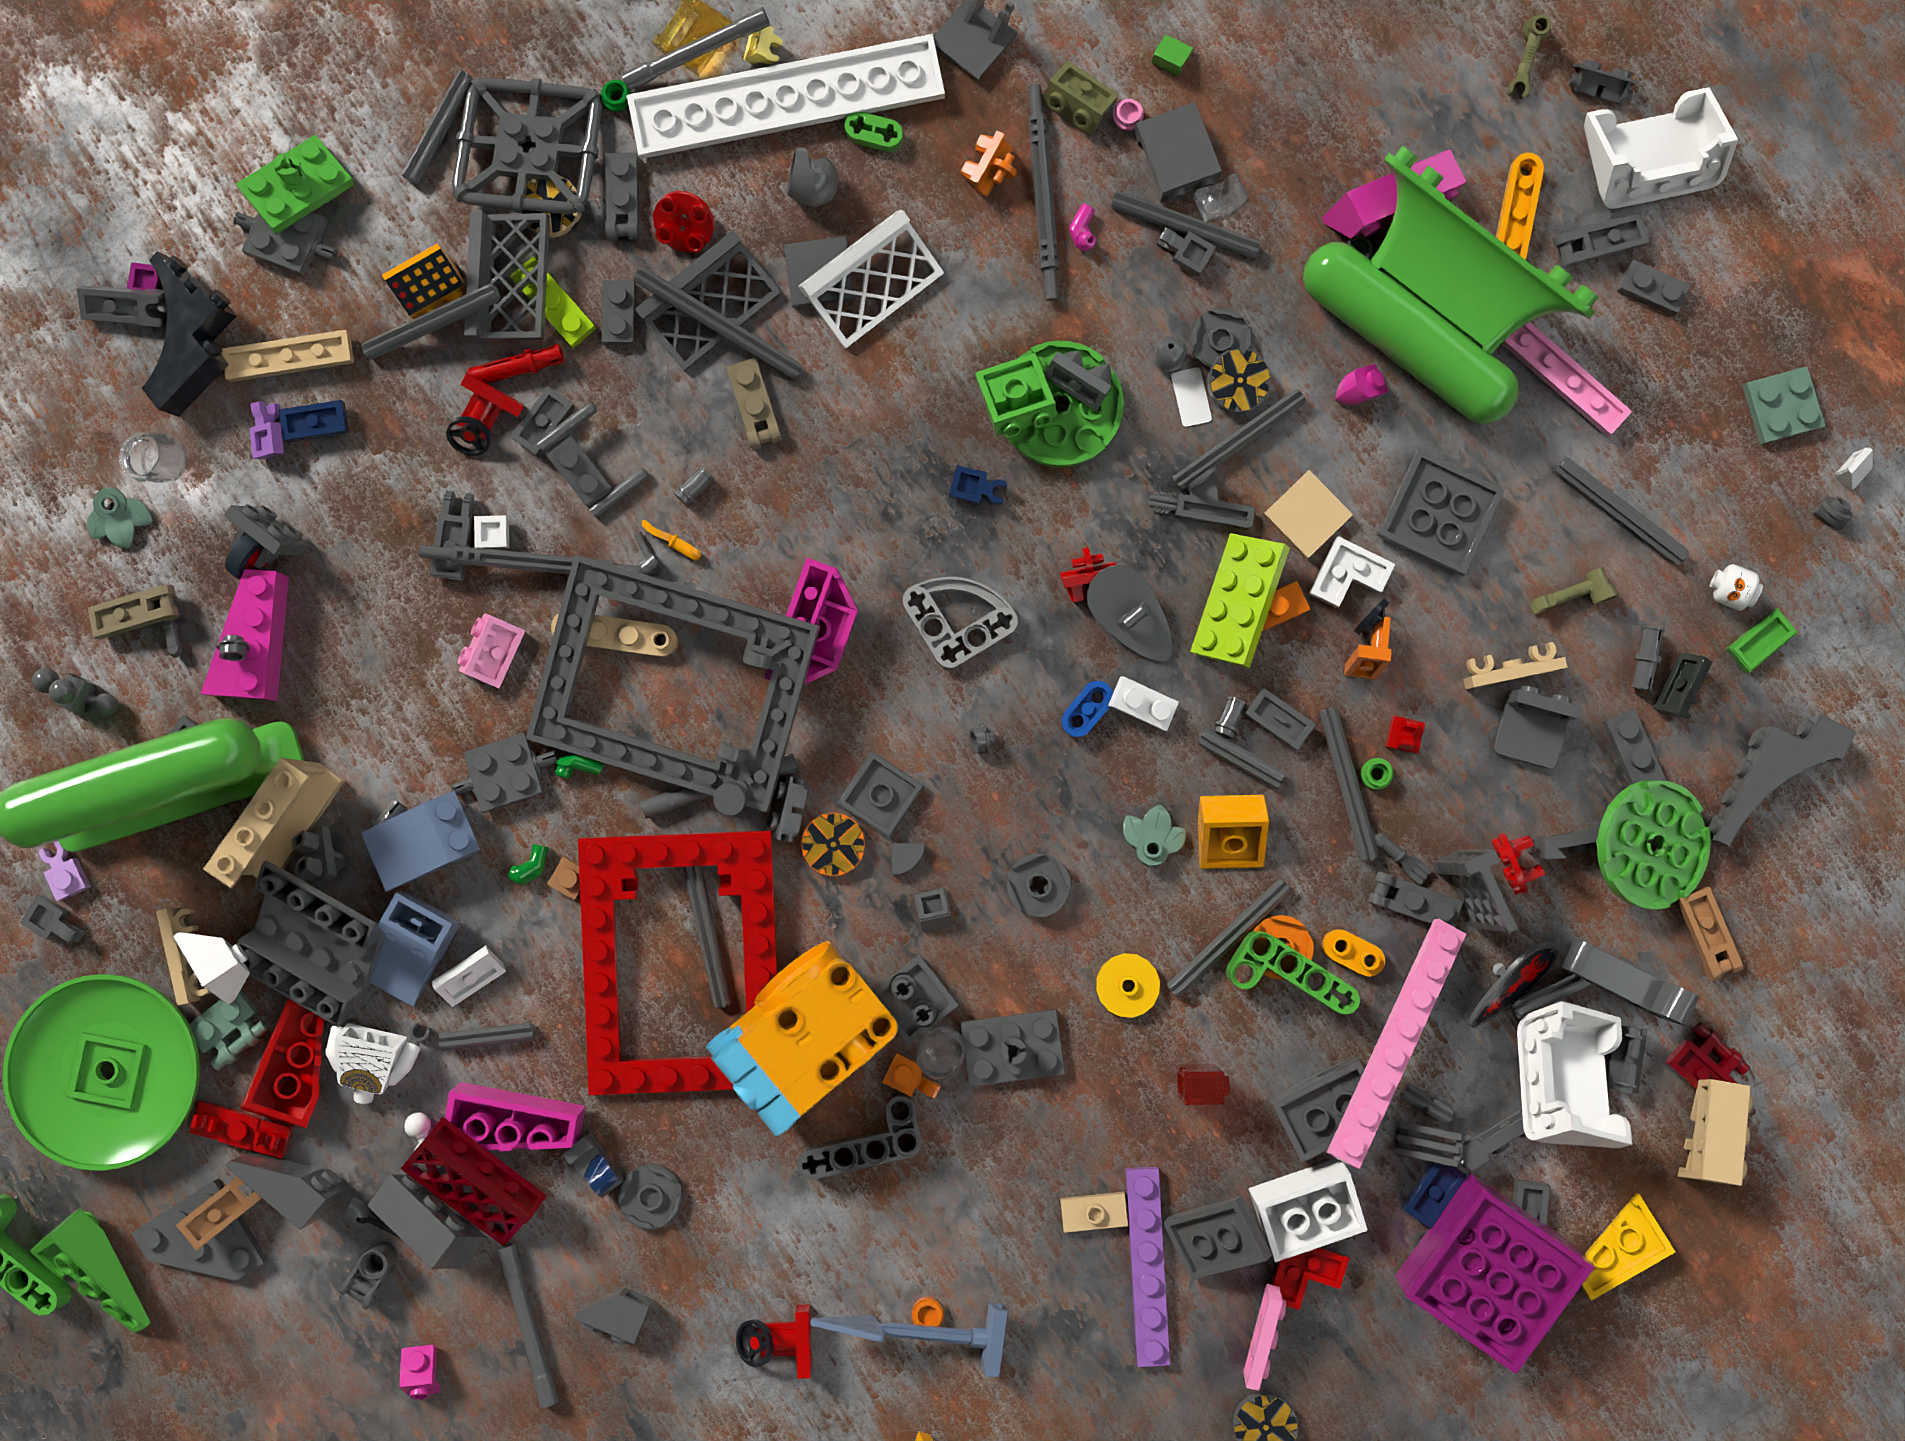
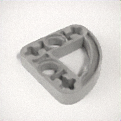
M961 577L933 578L910 587L903 595V606L938 664L945 669H954L1010 636L1018 625V617L1015 611L1001 595L990 587L971 579ZM944 591L967 593L985 601L995 610L954 634L930 594ZM913 593L918 597L924 595L923 607L926 611L932 607L935 612L929 613L920 621H917L916 616H920L921 612L917 606L910 607L908 605L912 601L910 595ZM999 614H1002L1004 617L1010 616L1012 618L1009 622L1010 628L1007 630L1003 626L994 630V633L998 637L992 639L989 629L983 623L989 621L991 627L998 622L997 616ZM931 619L940 621L943 626L942 632L935 637L927 635L924 631L925 623ZM978 629L984 632L986 641L982 646L974 647L969 644L967 636L972 630ZM962 637L964 646L971 653L965 656L964 651L961 650L955 655V662L951 663L949 659L943 661L941 658L944 655L943 649L947 646L951 650L957 648L960 644L956 640Z

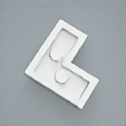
M1338 536L1322 565L1309 595L1338 608L1352 581L1380 594L1395 564Z

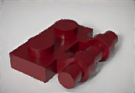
M1701 1022L1692 1029V1032L1700 1038L1699 1043L1695 1045L1690 1040L1684 1039L1664 1062L1695 1091L1697 1090L1699 1080L1712 1079L1738 1084L1729 1074L1734 1069L1740 1075H1744L1750 1069V1066L1742 1060V1054L1735 1048L1730 1049L1720 1040L1721 1036L1714 1029H1708ZM1711 1050L1722 1058L1718 1065L1707 1056Z

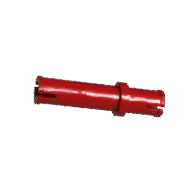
M558 343L537 350L526 349L524 353L517 356L468 368V373L486 383H491L529 372L531 374L539 373L540 369L565 363V357L561 345Z

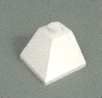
M181 932L173 936L202 986L227 1004L232 1003L250 974L244 963L248 958L238 944L232 946L223 938Z

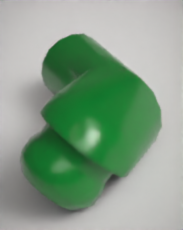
M577 754L565 756L556 762L558 766L555 774L556 776L569 779L572 777L573 769L599 776L603 762Z
M533 844L529 861L519 866H512L508 872L509 879L518 885H526L540 877L544 870L549 847Z

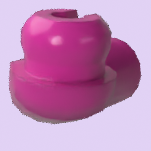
M1084 203L1081 204L1071 222L1069 231L1075 246L1082 251H1087L1093 248L1096 243L1095 235L1092 236L1088 227L1095 209Z

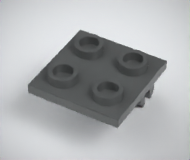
M964 0L934 35L935 48L975 80L979 81L1017 36V32L1008 25L1010 15L1015 7L1011 2H1007L1005 10L1001 9L998 17H996L984 7L985 0Z

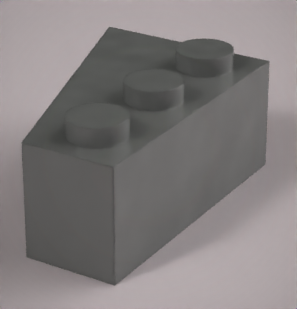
M391 1174L367 1205L431 1269L465 1268L487 1239V1236L423 1188L420 1183L408 1174Z

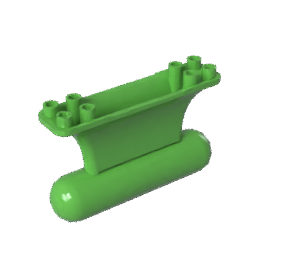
M1402 145L1395 156L1388 153L1384 158V161L1395 177L1397 204L1392 224L1378 251L1370 260L1353 246L1344 242H1330L1320 246L1310 255L1304 266V287L1312 299L1468 420L1477 424H1491L1501 420L1512 410L1519 394L1517 376L1507 365L1492 355L1493 352L1522 326L1544 315L1556 312H1572L1591 318L1595 313L1591 307L1598 300L1599 296L1585 285H1581L1572 294L1565 287L1573 276L1559 265H1555L1550 273L1546 274L1543 270L1535 268L1449 202L1445 195L1436 189L1444 179L1441 174L1429 165L1420 176L1411 170L1418 157Z
M233 717L218 718L10 785L0 792V836L11 844L24 849L36 848L59 841L61 847L67 851H84L252 797L257 793L280 758L305 761L297 733L289 723L279 721L251 729L243 721Z

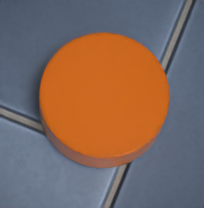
M926 1296L915 1302L912 1308V1321L914 1324L940 1327L943 1322L944 1308L938 1299Z

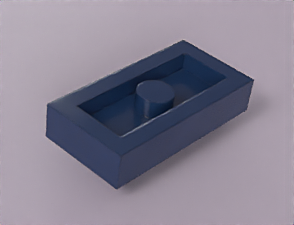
M342 400L279 409L282 438L287 443L349 433L345 402Z
M1432 1162L1402 1206V1209L1432 1229L1467 1175L1454 1166Z

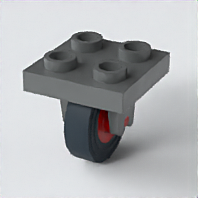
M231 505L224 514L226 518L239 527L229 545L232 549L225 561V569L237 579L241 580L244 569L261 570L263 568L267 570L278 555H303L309 546L301 539L302 534L292 526L281 524L276 520L277 514L265 506Z

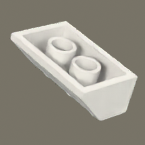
M1337 1158L1248 1188L1259 1223L1275 1262L1368 1231L1351 1174L1343 1161Z

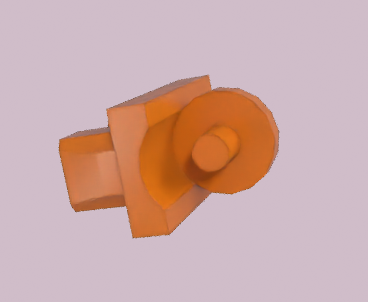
M996 131L994 137L980 135L975 150L978 155L983 157L979 164L970 160L966 161L961 170L963 178L975 187L979 195L984 197L988 196L994 183L1000 185L1003 178L1014 179L1017 174L1016 169L1011 166L1015 159L1011 154L1013 148L1006 142V135L999 131Z

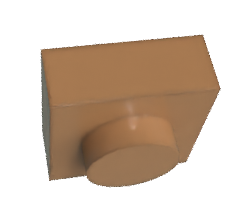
M565 856L562 857L547 885L573 900H577L580 895L579 864Z

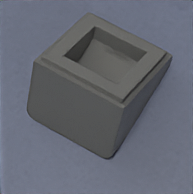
M945 888L914 894L922 932L953 926Z

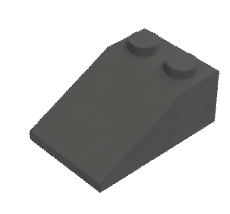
M255 1151L232 1159L225 1165L299 1231L320 1219L346 1189L340 1183V1177L329 1169L324 1170L322 1167L285 1158L280 1159Z

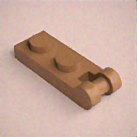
M1705 886L1692 891L1685 899L1679 898L1677 903L1700 954L1708 979L1713 982L1721 979L1724 973L1729 971L1735 973L1743 970L1742 961L1711 888ZM1723 952L1724 960L1717 962L1715 955Z
M238 1177L175 1225L196 1251L262 1199L254 1191L245 1198L238 1189L244 1182Z

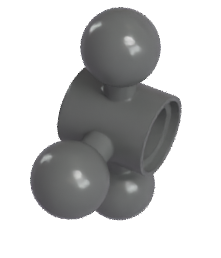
M41 668L32 677V684L37 691L49 693L50 698L55 704L68 710L83 714L86 706L89 705L94 715L101 719L111 718L118 711V701L114 696L110 694L92 695L96 684L80 676L68 673L65 679H60L57 672L53 669Z

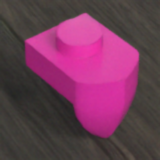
M1376 363L1355 369L1347 374L1337 388L1335 400L1346 405H1356L1388 393L1384 376L1378 370Z

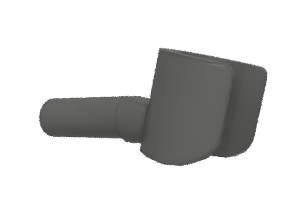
M638 532L634 536L642 554L646 557L638 565L647 575L653 576L661 569V564L648 548L642 532Z

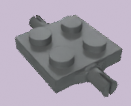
M241 212L235 213L237 217L234 216L233 223L249 229V235L242 248V252L249 257L302 277L309 263L316 256L323 257L332 262L336 260L334 256L337 257L338 250L322 244V235L328 221L321 215L311 212L275 235L258 214L253 218Z
M526 733L499 740L464 752L469 769L468 779L452 783L451 789H454L452 791H455L456 795L473 791L477 797L480 811L484 814L545 794L541 782V768L556 763L558 761L555 750L537 756L532 750L529 740L526 739Z

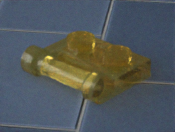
M682 0V4L662 33L656 34L651 42L658 50L667 54L731 24L732 20L701 0ZM695 11L699 15L676 47L670 42L690 13ZM717 49L683 64V66L699 76Z

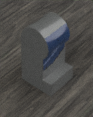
M592 1132L588 1133L574 1144L572 1148H569L562 1154L569 1164L574 1165L581 1176L587 1180L592 1190L601 1198L605 1197L624 1181L620 1170Z

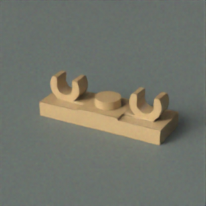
M1553 642L1545 644L1547 650L1545 656H1541L1538 653L1537 645L1529 647V656L1535 662L1523 664L1522 658L1502 662L1503 668L1493 671L1491 670L1494 667V660L1491 655L1483 657L1485 662L1483 669H1479L1476 666L1475 659L1472 658L1467 660V669L1474 676L1463 679L1465 690L1568 668L1566 658L1553 659L1556 654V646Z
M179 907L156 911L177 1006L200 1001V996L211 993L206 988L201 989L199 987L198 977L173 937L178 932L192 933L199 929L198 925L186 926L184 923L186 915L195 913V910L192 908L180 910Z

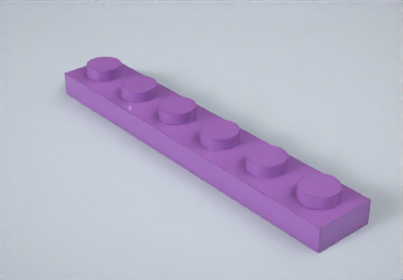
M1157 1166L1125 1168L1136 1363L1138 1367L1170 1365L1159 1168Z

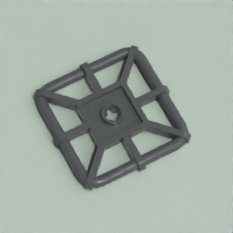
M476 77L473 79L466 94L461 130L457 132L455 140L458 144L452 178V196L455 200L475 206L512 209L514 213H523L524 210L555 214L582 213L585 210L584 206L587 204L590 194L594 160L599 155L597 140L602 114L601 94L596 89L542 83L541 79L534 78L531 81L491 77L481 79ZM488 90L531 94L528 115L506 113ZM479 96L499 119L496 137L473 135ZM542 96L582 99L557 118L539 116ZM589 112L584 144L581 146L562 144L564 129ZM529 141L536 145L535 148H530L528 153H525L521 147L522 144ZM470 149L494 150L492 165L465 183ZM559 157L582 159L576 195L570 191L557 175ZM499 176L517 178L516 191L513 196L477 193ZM528 180L551 181L567 202L526 198Z

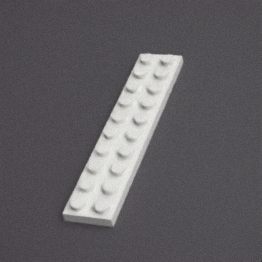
M933 34L627 95L640 159L844 119L851 113H874L945 98Z

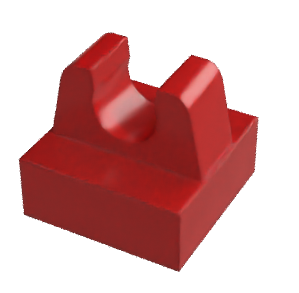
M1395 715L1392 716L1385 747L1418 754L1426 723Z

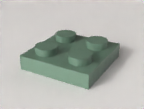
M1807 366L1742 385L1760 445L1825 427Z

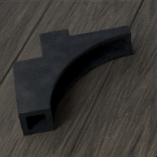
M157 251L149 261L154 267L164 290L167 306V329L158 363L142 387V390L159 411L179 417L229 365L221 355L223 352L221 347L214 340L237 316L229 307L230 300L222 292L204 288L196 279L189 276L186 272L188 267L181 259L174 255L169 257Z

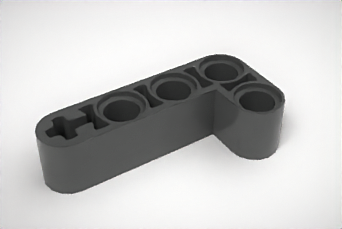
M1574 938L1561 965L1563 970L1654 1016L1682 1026L1687 1025L1699 999L1697 994L1687 989L1664 982Z
M896 1093L889 1098L886 1105L887 1129L811 1145L805 1148L797 1162L799 1173L809 1180L819 1179L915 1156L920 1151L922 1145V1134L913 1099L904 1093ZM897 1101H902L909 1106L910 1111L906 1116L898 1117L893 1114L891 1106ZM904 1133H910L916 1138L917 1142L914 1147L906 1149L899 1144L898 1138ZM873 1140L880 1141L884 1145L885 1151L879 1156H874L868 1152L867 1144ZM840 1148H848L852 1151L853 1159L848 1163L840 1162L836 1157V1151ZM826 1151H830L829 1162L831 1167H828V1160L819 1162L816 1169H813L809 1164H805L809 1155H813L814 1160L825 1159Z

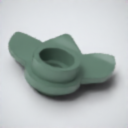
M109 487L99 490L94 496V510L87 518V529L93 540L107 535L113 544L129 549L134 540V526L152 524L153 518L148 508L140 500L126 498L120 490ZM106 498L114 501V508L112 510L106 508L104 504Z
M1157 805L1150 809L1143 820L1127 815L1123 823V833L1126 842L1136 848V855L1139 861L1149 867L1161 865L1166 860L1168 854L1179 851L1185 843L1186 829L1171 827L1170 814L1162 805ZM1155 846L1158 849V853L1155 855L1148 853L1147 847Z

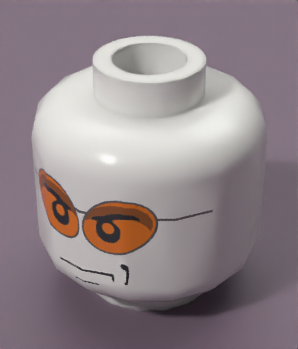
M1731 564L1724 571H1716L1710 582V587L1714 589L1713 598L1716 602L1741 611L1747 606L1752 608L1762 592L1763 584L1759 583L1760 579L1757 573Z

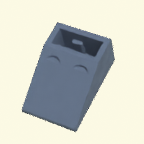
M396 892L378 924L386 937L370 983L415 1007L462 922L409 892Z

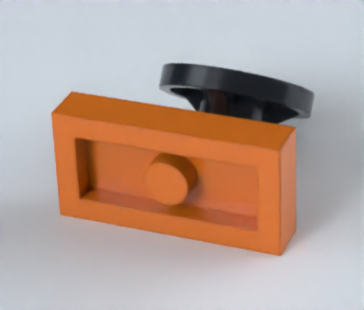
M1385 598L1355 628L1354 632L1357 635L1372 630L1371 646L1358 645L1345 663L1344 676L1376 680L1390 663L1391 649H1388L1391 617H1385V608L1390 602Z

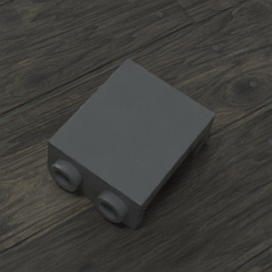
M1195 102L1136 123L1133 135L1137 145L1142 144L1159 188L1158 198L1160 202L1166 200L1176 202L1186 197L1188 192L1196 189L1199 192H1203L1216 185L1222 170Z

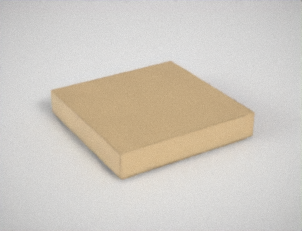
M1308 470L1263 516L1307 560L1353 514Z

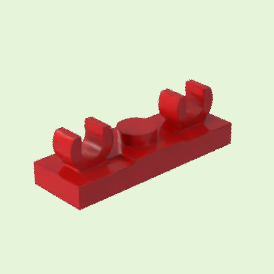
M201 1100L198 1101L189 1133L282 1159L286 1156L294 1126Z

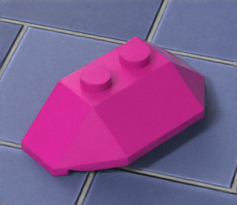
M806 557L786 616L821 626L805 684L838 669L859 611L838 568ZM767 669L764 679L770 681L773 670Z

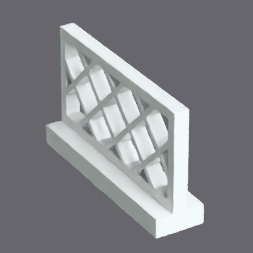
M903 210L894 212L798 286L845 349L944 274L909 223L910 219ZM904 231L907 232L913 241L911 254L894 251L896 238ZM890 243V249H889V250H883V249H882L883 247H885L887 244ZM917 248L923 256L916 255ZM877 252L889 254L886 273L869 270L871 257ZM894 255L910 258L908 276L891 274ZM915 259L927 261L934 272L925 279L913 278ZM865 262V269L857 268ZM852 271L864 273L861 292L845 290L846 276ZM869 274L885 277L883 296L866 293ZM890 278L907 280L905 294L900 298L888 296ZM841 280L840 289L832 287ZM912 281L920 282L911 289ZM827 290L839 292L837 311L824 309L817 298ZM844 293L861 296L858 314L841 312ZM866 297L882 299L881 311L875 317L863 315ZM887 300L895 301L886 308ZM829 314H836L835 323ZM841 315L858 318L856 331L848 338H845L839 329ZM862 319L870 320L862 326Z

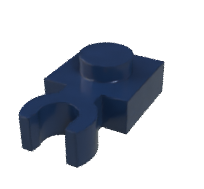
M956 465L949 498L980 505L981 497L983 496L987 497L989 502L994 505H1002L1003 498L995 497L993 490L997 487L1006 489L1007 482L1001 479L986 482L987 472Z

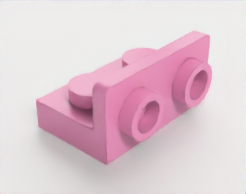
M484 613L482 618L478 617L472 627L471 635L474 637L470 646H465L459 656L458 664L461 665L459 671L500 688L525 630Z

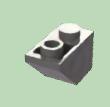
M622 1288L582 1305L576 1312L574 1320L581 1322L580 1326L592 1332L601 1330L611 1334L610 1338L617 1343L628 1344L630 1342L634 1344L641 1333L654 1300L627 1288Z

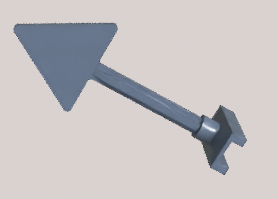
M989 1302L986 1327H972L971 1330L895 1322L880 1324L874 1315L811 1318L810 1325L878 1342H884V1335L895 1338L969 1344L971 1348L982 1349L980 1368L988 1377H999L1008 1311L1002 1309V1303Z

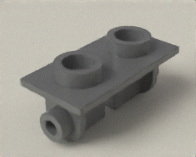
M1584 59L1583 64L1573 63L1572 67L1579 68L1577 74H1571L1568 86L1573 87V91L1595 96L1600 84L1604 86L1600 98L1622 104L1623 102L1629 103L1633 90L1629 89L1630 84H1639V81L1631 79L1633 73L1626 70L1614 68L1613 73L1601 70L1603 64Z
M784 775L780 777L773 799H775L773 812L769 813L766 823V829L772 830V838L794 842L795 836L798 837L802 815L791 813L792 806L804 809L808 787L805 786L807 780L794 777L793 781L792 776Z
M1621 1025L1622 1041L1619 1047L1610 1053L1607 1088L1630 1094L1639 1093L1648 1030Z

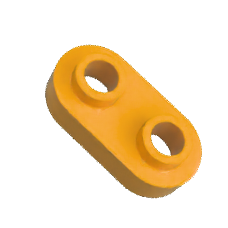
M1335 929L1328 932L1323 938L1322 949L1324 954L1329 959L1358 974L1368 977L1375 976L1384 968L1385 956L1382 950L1348 931ZM1338 940H1343L1346 945L1345 949L1341 952H1338L1335 948ZM1371 954L1374 957V963L1371 966H1366L1364 958Z

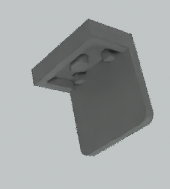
M1522 686L1521 689L1508 692L1494 744V752L1498 755L1544 768H1554L1558 762L1568 721L1579 718L1581 706L1572 704V698L1553 694L1552 698L1540 695V689L1530 686Z

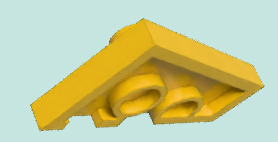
M1636 1193L1584 1254L1595 1267L1581 1285L1588 1300H1594L1675 1253V1250L1639 1193Z

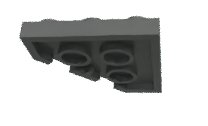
M219 1179L210 1182L131 1233L147 1261L235 1281L264 1264L268 1259L241 1215L197 1251L175 1226L223 1188Z

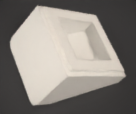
M1868 447L1853 453L1835 473V477L1849 490L1855 489L1871 471L1873 466V450Z

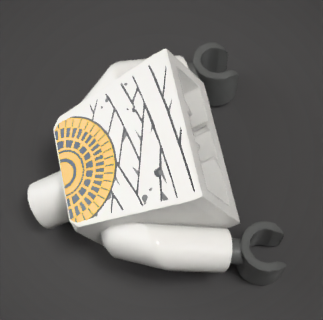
M353 1008L341 1026L331 1027L326 1047V1056L333 1070L337 1072V1082L341 1086L355 1089L353 1098L355 1102L359 1104L371 1103L374 1093L383 1094L389 1085H396L411 1071L421 1050L418 1047L420 1042L428 1040L431 1036L430 1027L427 1028L422 1038H418L415 1031L419 1023L413 1024L409 1031L412 1039L408 1043L406 1042V1036L350 1024L356 1017V1011Z

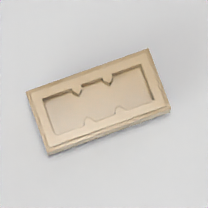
M1124 1192L1060 1198L1064 1233L1128 1226Z

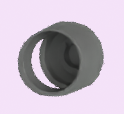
M796 147L789 175L787 196L811 208L827 204L835 197L839 188V175L836 167L826 157L823 156L819 160L813 159L808 155L806 148Z

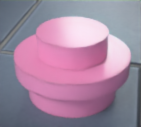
M1133 99L1121 100L1113 110L1115 125L1124 131L1135 130L1136 123L1143 121L1144 118L1142 106Z

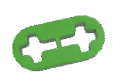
M865 112L851 113L845 121L847 138L855 144L884 152H893L900 148L903 142L902 128L894 120ZM858 122H863L864 128L867 130H861L859 134H855L852 126H857ZM888 130H893L894 136L897 138H891L890 142H885L884 135L882 134H887Z

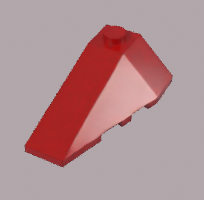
M287 999L240 1109L271 1120L303 1128L307 1127L319 1098L323 1018L291 999Z

